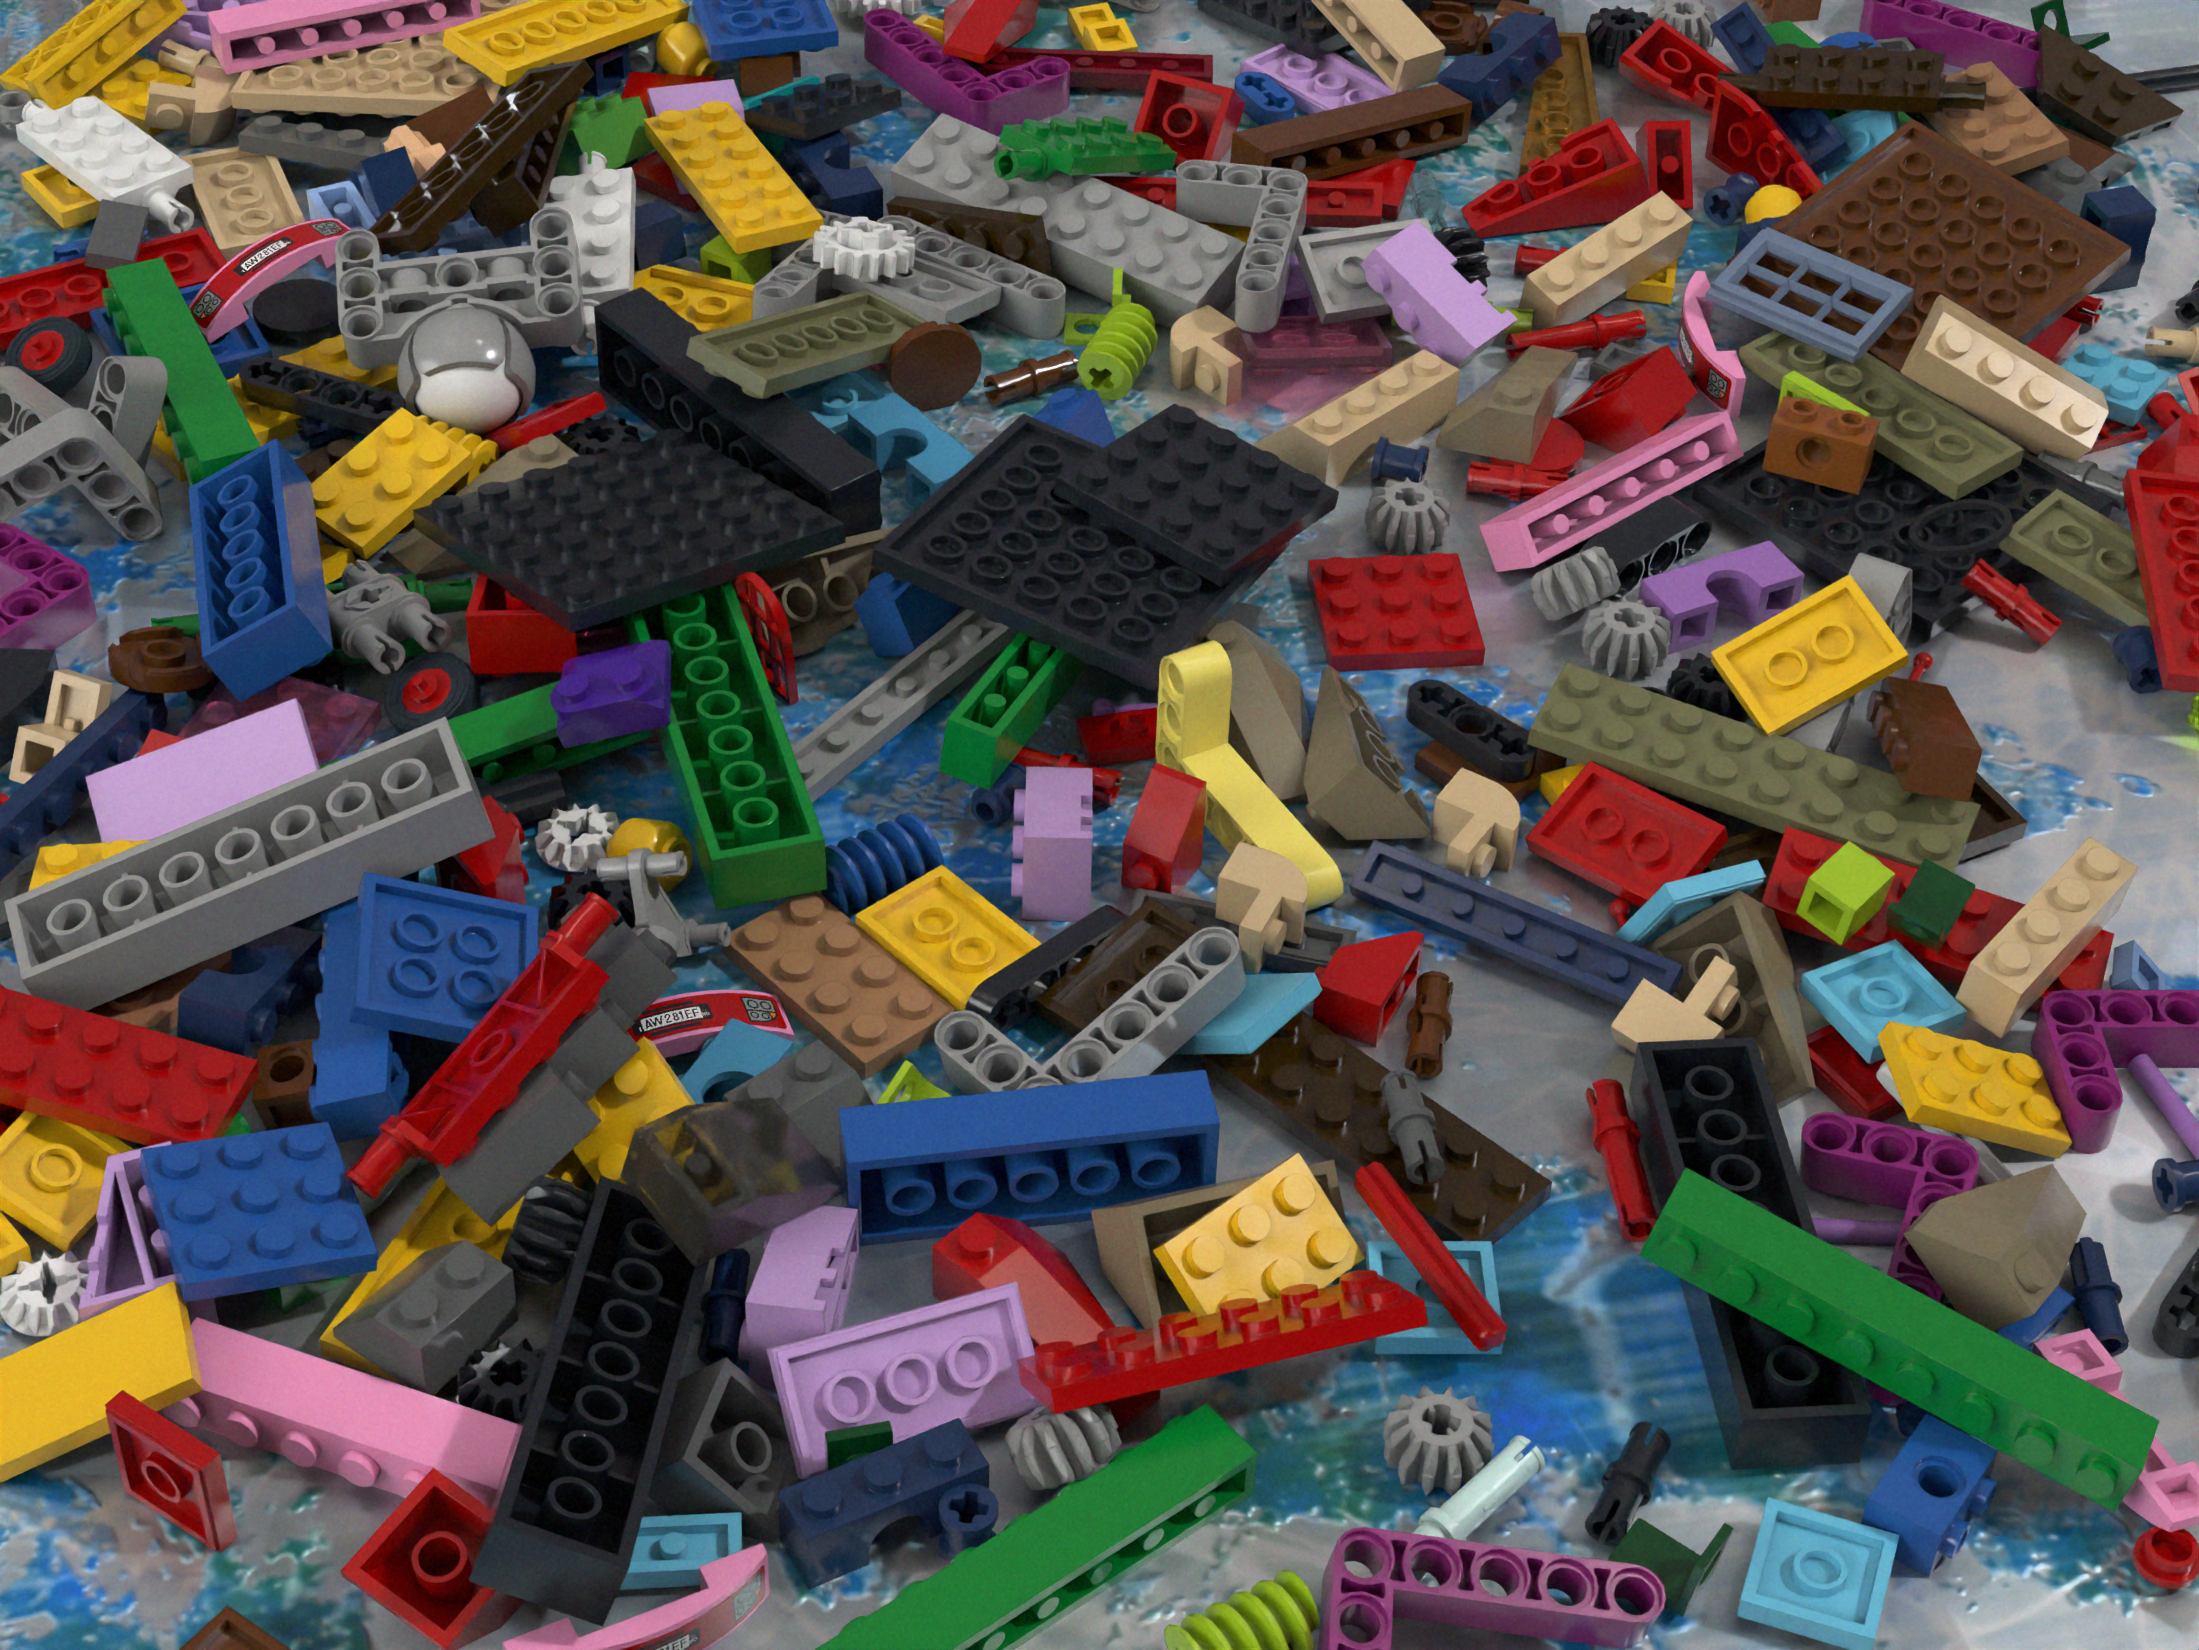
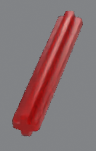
M1372 1162L1367 1167L1361 1166L1355 1173L1357 1179L1354 1182V1188L1466 1336L1482 1352H1487L1493 1347L1501 1346L1506 1340L1507 1325L1391 1174L1379 1162Z

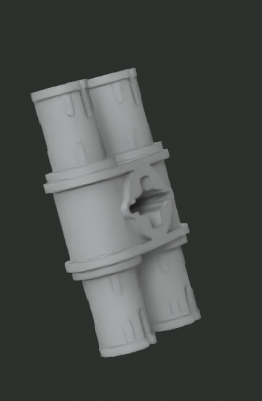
M356 560L357 566L363 571H360L352 563L348 564L344 569L342 583L347 590L334 595L325 586L332 640H336L342 651L348 656L356 659H366L381 673H391L390 668L383 662H386L395 671L403 664L405 650L399 643L412 637L428 652H437L436 646L429 640L433 641L441 649L445 648L452 636L450 625L430 612V605L426 598L419 593L407 590L403 581L395 575L378 573L364 560Z

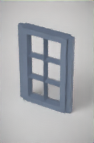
M1766 227L1765 230L1762 229L1711 283V288L1706 292V300L1853 364L1862 358L1908 306V301L1914 295V289ZM1764 254H1767L1798 268L1787 278L1756 265V263ZM1806 272H1809L1840 285V287L1832 296H1829L1798 283V280ZM1747 274L1779 289L1768 299L1737 284ZM1849 290H1852L1882 303V306L1873 315L1840 300ZM1789 292L1817 304L1821 308L1813 317H1809L1778 302ZM1830 311H1833L1864 326L1853 336L1821 321Z

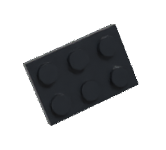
M831 74L825 77L824 83L796 86L793 88V93L787 96L777 95L761 99V105L744 110L745 123L750 129L808 141L902 107L900 89L882 86L880 80L868 79L857 81L852 80L850 74Z

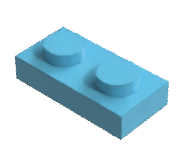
M741 1512L642 1517L629 1570L619 1590L700 1586V1566L743 1550Z

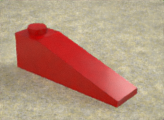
M1658 18L1619 59V73L1630 80L1636 88L1645 91L1656 99L1709 118L1712 115L1719 71L1736 73L1661 18ZM1760 106L1771 117L1764 106Z
M1613 117L1570 134L1559 142L1561 150L1546 160L1536 157L1527 164V173L1515 181L1503 180L1462 207V215L1470 229L1476 231L1478 238L1609 222L1618 219L1651 198L1642 163Z
M976 1212L932 1246L933 1297L943 1301L1004 1283L1017 1282L1034 1349L1042 1344L1054 1341H1070L1073 1343V1346L1097 1341V1333L1116 1327L1066 1254L1020 1220ZM1161 1390L1104 1402L1110 1408L1118 1425L1117 1432H1121L1158 1401Z

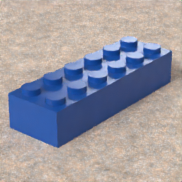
M277 438L188 488L202 658L239 702L255 694H263L270 691L281 679L301 668H309L318 664L326 654L333 651L311 482Z
M1206 1070L838 1109L841 1197L843 1208L858 1209L859 1246L945 1237L976 1212L1020 1220L1028 1227L1092 1221L1091 1210L1216 1183L1220 1121Z

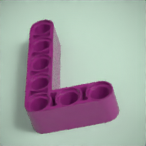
M1864 0L1859 32L1871 36L1874 40L1907 37L1915 49L1922 48L1932 52L1945 53L1944 63L1966 70L1973 64L1991 61L2016 86L2025 88L2038 86L2039 80L2036 77L2035 63L2040 57L2039 45L2034 43V38L2038 32L1935 0Z
M878 8L870 10L864 15L865 59L939 116L941 113H944L995 136H999L1004 125L1023 124L1024 119L1040 121L1062 113L1069 107L1070 64L1062 58L1042 57L984 77L959 57L944 54L943 45L900 13L892 9Z
M0 523V648L55 650L91 627L97 619L88 570L17 527L7 523Z
M2060 990L2045 996L2032 1036L2031 1051L2033 1058L2037 1059L2043 1070V1075L2056 1106L2060 1110L2061 1118L2072 1141L2069 1149L2078 1153L2094 1154L2100 1153L2108 1147L2123 1102V1093L2114 1068H2128L2130 1061L2140 1054H2147L2157 1068H2199V990Z
M1823 1112L1814 1114L1806 1119L1802 1126L1799 1174L1803 1183L1810 1189L1821 1193L1906 1211L1887 1275L1946 1306L1948 1298L1903 1233L1931 1203L1977 1187L1979 1155L1975 1148L1968 1142L1958 1138L1838 1113ZM1865 1378V1386L1869 1394L1877 1401L1887 1405H1898L1902 1402H1907L1906 1399Z
M1358 1527L1344 1532L1338 1539L1324 1571L1318 1650H1391L1393 1617L1612 1648H1631L1641 1643L1664 1609L1666 1594L1664 1585L1658 1576L1648 1568L1636 1564L1377 1528ZM1349 1561L1362 1563L1370 1570L1373 1576L1369 1578L1355 1576L1347 1569L1344 1563ZM1422 1570L1430 1573L1436 1578L1440 1586L1428 1587L1416 1580L1412 1571ZM1480 1580H1491L1498 1583L1504 1589L1507 1596L1498 1597L1490 1594L1483 1588ZM1547 1589L1563 1591L1570 1597L1573 1606L1557 1603L1552 1599ZM1615 1598L1629 1600L1637 1607L1640 1615H1631L1623 1611L1616 1603ZM1343 1625L1359 1627L1366 1633L1369 1642L1357 1643L1351 1641L1344 1635L1340 1627Z

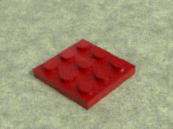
M1430 553L1428 555L1406 556L1381 555L1378 557L1359 558L1331 557L1328 559L1308 560L1307 579L1327 664L1337 672L1479 666L1484 664L1485 646L1458 553Z

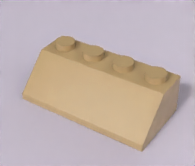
M1941 294L1936 298L1900 371L1903 375L2038 456L2046 449L2054 454L2078 461L2092 449L2109 413L2104 392Z
M1423 349L1380 370L1255 442L1254 446L1275 454L1281 461L1304 473L1318 477L1322 483L1334 489L1372 466L1375 449L1381 436L1389 438L1391 444L1405 447L1444 424L1449 412L1456 407L1460 369Z

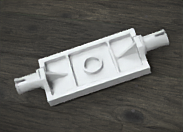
M94 95L77 98L71 104L56 110L50 108L48 104L40 99H34L36 105L29 101L22 110L24 122L15 125L18 141L99 202L104 199L149 207L148 219L160 221L175 234L181 233L180 228L183 231H188L194 222L193 211L175 199L179 188L195 182L193 168L190 164Z
M591 151V164H588L587 152L579 156L578 175L558 176L552 179L543 209L547 207L564 209L571 215L579 250L586 329L582 339L576 344L571 345V348L581 356H588V342H591L592 356L597 354L594 306L634 290L635 176L632 167L607 169V159L596 151Z

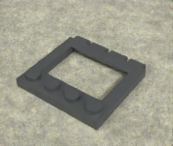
M271 110L264 113L238 134L239 151L355 170L354 167L361 160L385 153L383 143L389 138L365 136L364 132L354 129L343 131L323 129V126L318 123H302L297 125L309 114L299 115L293 111Z

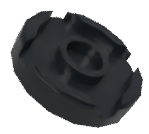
M310 278L287 280L273 284L263 290L253 301V320L263 337L275 343L286 344V338L297 339L298 345H311L331 338L340 332L337 286L327 281Z

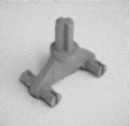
M649 848L631 850L629 855L624 857L599 858L597 862V876L601 878V882L630 880L636 918L635 927L632 930L639 936L648 928L672 953L664 962L667 966L674 963L677 957L695 955L702 947L729 946L731 930L727 926V922L698 925L694 919L682 920L656 877L684 876L686 874L687 859L683 855V851L653 854Z

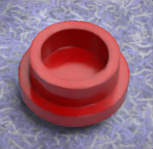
M2154 1526L2137 1539L2132 1553L2133 1563L2138 1572L2149 1582L2167 1589H2180L2191 1585L2198 1578L2199 1545L2194 1536L2187 1530L2180 1529L2169 1532Z

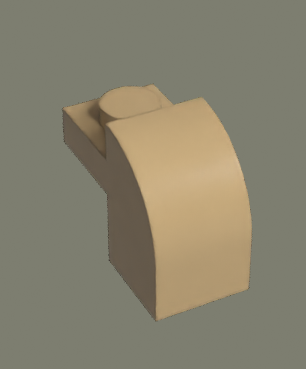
M196 64L192 87L150 81L144 126L189 133V145L194 146L210 145L223 140L232 132L237 109H233L230 92L239 79L241 72L226 75L223 68Z
M1208 304L1182 316L1172 326L1170 333L1169 379L1179 391L1196 385L1224 406H1228L1239 401L1241 396L1243 360L1237 357L1239 327L1234 321Z
M69 669L54 670L45 722L19 726L9 779L25 784L109 707L113 683Z
M1461 768L1435 799L1431 839L1448 846L1446 869L1476 880L1477 877H1486L1493 865L1509 872L1515 859L1520 823L1519 804L1515 797L1499 783Z
M1239 842L1218 876L1215 918L1239 925L1238 942L1244 970L1258 974L1268 955H1277L1284 940L1301 944L1304 934L1308 888L1303 873L1292 861L1275 852Z
M1715 956L1683 1003L1643 978L1611 1024L1614 1041L1636 1054L1638 1042L1725 1038L1723 1027L1713 1022L1715 1017L1721 1021L1724 1020L1740 996L1741 991L1736 988L1738 985L1736 967Z

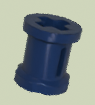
M1745 172L1733 174L1727 179L1725 186H1716L1706 193L1703 202L1705 213L1710 220L1718 225H1730L1738 219L1741 211L1745 212L1747 202L1760 189L1759 183L1753 176H1749Z
M1381 436L1373 457L1371 479L1379 481L1382 477L1404 481L1408 477L1411 482L1419 483L1423 481L1428 464L1429 447L1422 445L1419 449H1412L1394 445L1389 442V438Z
M2137 625L2122 631L2112 644V653L2119 663L2126 666L2129 672L2127 682L2131 689L2139 694L2154 693L2163 689L2151 627Z
M2162 1158L2154 1163L2152 1169L2153 1190L2157 1202L2165 1212H2179L2183 1209L2184 1204L2199 1202V1159L2176 1162L2172 1158Z
M964 1483L943 1493L939 1501V1520L944 1527L939 1536V1555L948 1565L964 1549L969 1547L977 1548L996 1536L992 1528L998 1520V1500L987 1487L976 1483Z

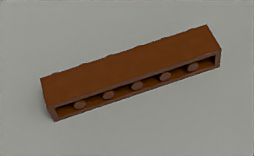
M1435 84L1234 132L1232 134L1230 163L1297 170L1305 174L1308 181H1317L1381 165L1397 158L1405 159L1468 143L1473 102L1441 84Z

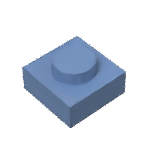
M2135 940L2114 948L2113 969L2109 977L2111 990H2165L2166 976Z

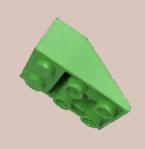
M614 93L595 101L594 97H587L577 101L554 176L578 175V159L585 152L588 154V164H591V151H596L607 159V169H617L655 149L645 136L644 119L648 117L640 96L621 99L619 93Z

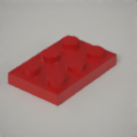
M1589 761L1525 839L1530 852L1642 907L1665 883L1701 874L1728 841L1726 826Z

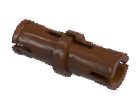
M1065 350L1038 361L1031 358L1020 361L1017 368L996 375L986 376L983 383L984 387L987 388L995 385L996 388L985 391V395L994 406L1024 395H1029L1030 397L1042 395L1046 388L1077 379L1079 377L1077 368L1068 370L1067 367L1076 365L1078 360L1072 351Z
M1438 971L1425 972L1419 976L1416 983L1415 1005L1407 1016L1406 1031L1410 1036V1042L1405 1060V1068H1410L1409 1070L1413 1071L1419 1079H1432L1439 1076L1442 1072L1444 1044L1452 1033L1453 1019L1449 1013V1005L1454 984L1449 982L1450 977Z

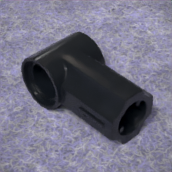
M554 766L494 785L484 778H474L481 798L490 795L505 813L512 812L518 818L521 825L552 815L553 809L568 810L567 795L564 791L561 777Z

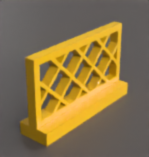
M95 0L1 74L0 84L6 90L23 91L28 93L33 100H43L53 110L71 104L75 99L82 97L188 12V9L182 0Z

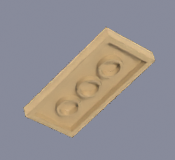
M239 146L180 156L181 159L193 168L195 182L188 186L209 236L227 263L237 254L264 237L292 225L306 222L277 157L239 151Z

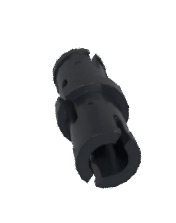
M1639 1422L1632 1427L1619 1459L1607 1466L1602 1478L1604 1489L1585 1521V1528L1588 1534L1596 1541L1599 1540L1607 1522H1611L1612 1527L1604 1543L1607 1546H1617L1626 1535L1638 1508L1647 1505L1655 1489L1653 1477L1664 1455L1667 1454L1671 1447V1440L1668 1434L1660 1427L1657 1428L1650 1445H1645L1644 1441L1651 1429L1652 1423Z

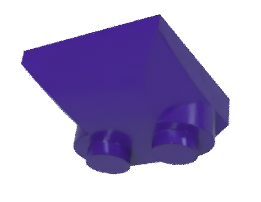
M648 640L570 658L563 664L561 680L551 692L550 703L557 715V735L564 748L671 724V647L668 640Z

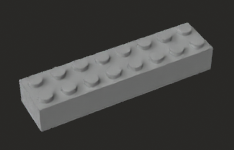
M944 113L940 114L890 170L895 197L902 196L1042 216L1054 277L1112 303L1113 268H1123L1122 294H1131V303L1140 304L1150 310L1155 323L1169 329L1182 316L1207 304L1223 314L1235 300L1236 276L1247 244L1246 242L1089 175L1070 176L1058 170L1046 180L1028 182L1022 178L1004 180V177H998L994 170V159L1001 150L1013 149L999 143L1000 137Z
M445 716L4 901L21 979L30 994L38 998L88 1011L358 896V888L364 872L399 879L460 852L469 850L474 846L496 838L470 766Z

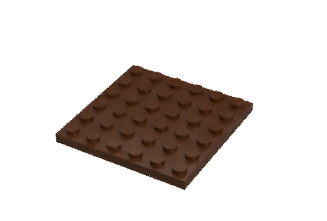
M1914 119L1909 120L1770 227L1773 230L1914 289V295L1908 301V306L1867 351V353L1898 372L1901 371L1936 298L1940 294L2022 344L2027 345L2130 260L2132 248ZM1740 250L1737 254H1735L1733 257L1727 260V266L1736 258V256L1742 250ZM1764 254L1756 263V265L1787 278L1798 268L1767 254ZM1806 272L1798 280V283L1829 296H1832L1840 287V285L1809 272ZM1747 274L1739 282L1753 292L1768 299L1779 289ZM1849 290L1840 300L1873 315L1882 306V303L1852 290ZM1789 292L1778 302L1809 317H1813L1821 308V306ZM1830 311L1821 321L1853 336L1864 326L1833 311Z

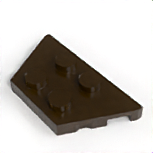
M2043 24L2034 38V43L2039 45L2040 57L2035 63L2036 77L2039 80L2036 88L2037 104L2110 148L2124 144L2129 138L2138 139L2149 135L2154 127L2164 123L2171 127L2175 125L2184 111L2139 83L2132 76L2126 75L2102 60L2098 55L2087 51Z

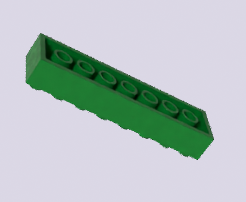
M732 581L623 616L624 629L629 645L648 640H668L671 647V724L656 728L715 911L826 890L825 838Z

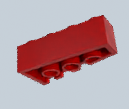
M479 572L465 614L472 674H489L495 678H507L517 673L562 672L563 664L567 660L578 657L576 632L570 633Z

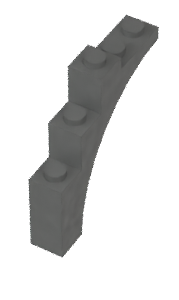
M576 904L560 920L561 924H563L569 918V916L575 911V909L579 906L578 904ZM624 921L618 927L613 923L585 955L587 960L595 961L611 977L599 991L600 998L595 1007L584 1017L571 1023L559 1037L560 1045L554 1055L545 1063L534 1067L518 1085L520 1088L519 1093L512 1104L502 1112L493 1114L477 1133L479 1136L478 1141L469 1154L457 1162H452L448 1168L436 1165L447 1186L490 1227L526 1194L529 1183L539 1175L545 1176L601 1122L588 1102L596 1096L595 1092L641 1049L627 1032L635 1024L633 1021L678 979L664 963L672 953L648 928L638 936Z

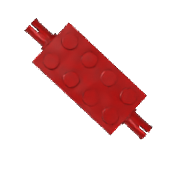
M588 892L582 903L557 931L549 930L546 933V937L538 945L540 953L397 1117L391 1115L385 1123H381L378 1127L381 1132L379 1137L353 1167L344 1173L345 1177L371 1199L376 1200L380 1196V1192L410 1158L417 1160L420 1157L448 1168L452 1162H457L470 1153L478 1141L479 1136L477 1133L493 1114L504 1111L512 1104L519 1093L520 1088L518 1085L534 1067L542 1065L554 1055L560 1045L559 1037L574 1020L584 1017L597 1004L600 998L599 991L611 977L595 961L587 960L585 955L611 924L619 919V914L607 901L593 892Z

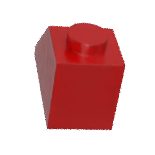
M1690 120L1646 121L1635 133L1636 155L1642 163L1650 196L1652 197L1663 191L1681 209L1692 210L1693 183Z
M1156 763L1151 769L1123 842L1121 885L1133 890L1142 888L1173 895L1179 894L1202 864L1206 781Z
M1409 931L1339 947L1326 968L1318 966L1315 970L1322 991L1314 999L1312 1017L1336 1034L1376 1048L1420 976L1425 934Z

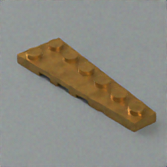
M1558 32L1563 55L1535 79L1518 178L1528 172L1527 164L1533 159L1540 157L1546 160L1561 150L1560 141L1570 134L1600 122L1586 33Z

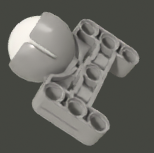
M547 207L536 212L530 219L529 225L531 245L386 262L383 261L378 239L372 232L365 229L347 231L336 241L335 260L338 322L349 361L355 367L363 370H372L380 366L398 364L397 383L399 393L405 400L407 411L416 417L424 414L431 417L433 422L442 421L449 424L450 428L457 427L465 430L466 435L473 433L478 436H484L515 422L519 415L523 416L527 412L535 394L536 368L530 349L548 346L568 347L579 342L585 334L586 324L579 250L571 215L559 207Z

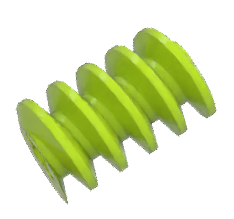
M1131 302L1119 303L1109 310L1107 316L1078 359L1077 371L1081 382L1087 390H1097L1099 397L1108 401L1119 400L1128 394L1158 345L1155 319L1151 311L1140 304Z
M1284 1569L1274 1577V1581L1261 1580L1251 1588V1592L1238 1591L1228 1599L1227 1604L1215 1602L1205 1609L1204 1615L1192 1613L1186 1616L1181 1621L1180 1627L1178 1625H1167L1164 1629L1165 1642L1168 1650H1289L1288 1644H1290L1293 1650H1314L1311 1633L1319 1627V1615L1311 1591L1304 1581L1293 1571Z

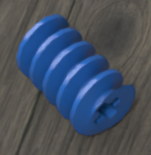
M909 812L896 817L894 822L890 820L877 825L875 830L869 828L859 832L856 838L850 836L840 840L837 846H826L827 889L821 890V893L843 914L847 915L848 904L846 897L855 908L861 909L867 906V891L872 898L878 901L886 897V883L893 891H897L906 886L905 875L912 882L925 875V868L930 872L940 865L944 866L940 846L932 831L917 815Z

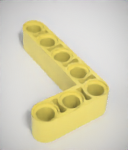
M1211 640L1164 656L1161 659L1159 668L1155 747L1157 763L1207 782L1204 825L1230 855H1232L1238 843L1243 842L1275 852L1292 861L1301 870L1307 882L1306 912L1341 899L1344 892L1343 881L1334 860L1228 743L1232 668L1228 655L1222 645L1215 640Z

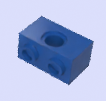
M1926 1413L1869 1495L1861 1524L1900 1535L1894 1559L1930 1577L1943 1555L1952 1560L1958 1555L1971 1528V1524L1966 1522L1971 1513L1974 1512L1983 1516L1990 1506L1999 1486V1481L1991 1477L1998 1450Z

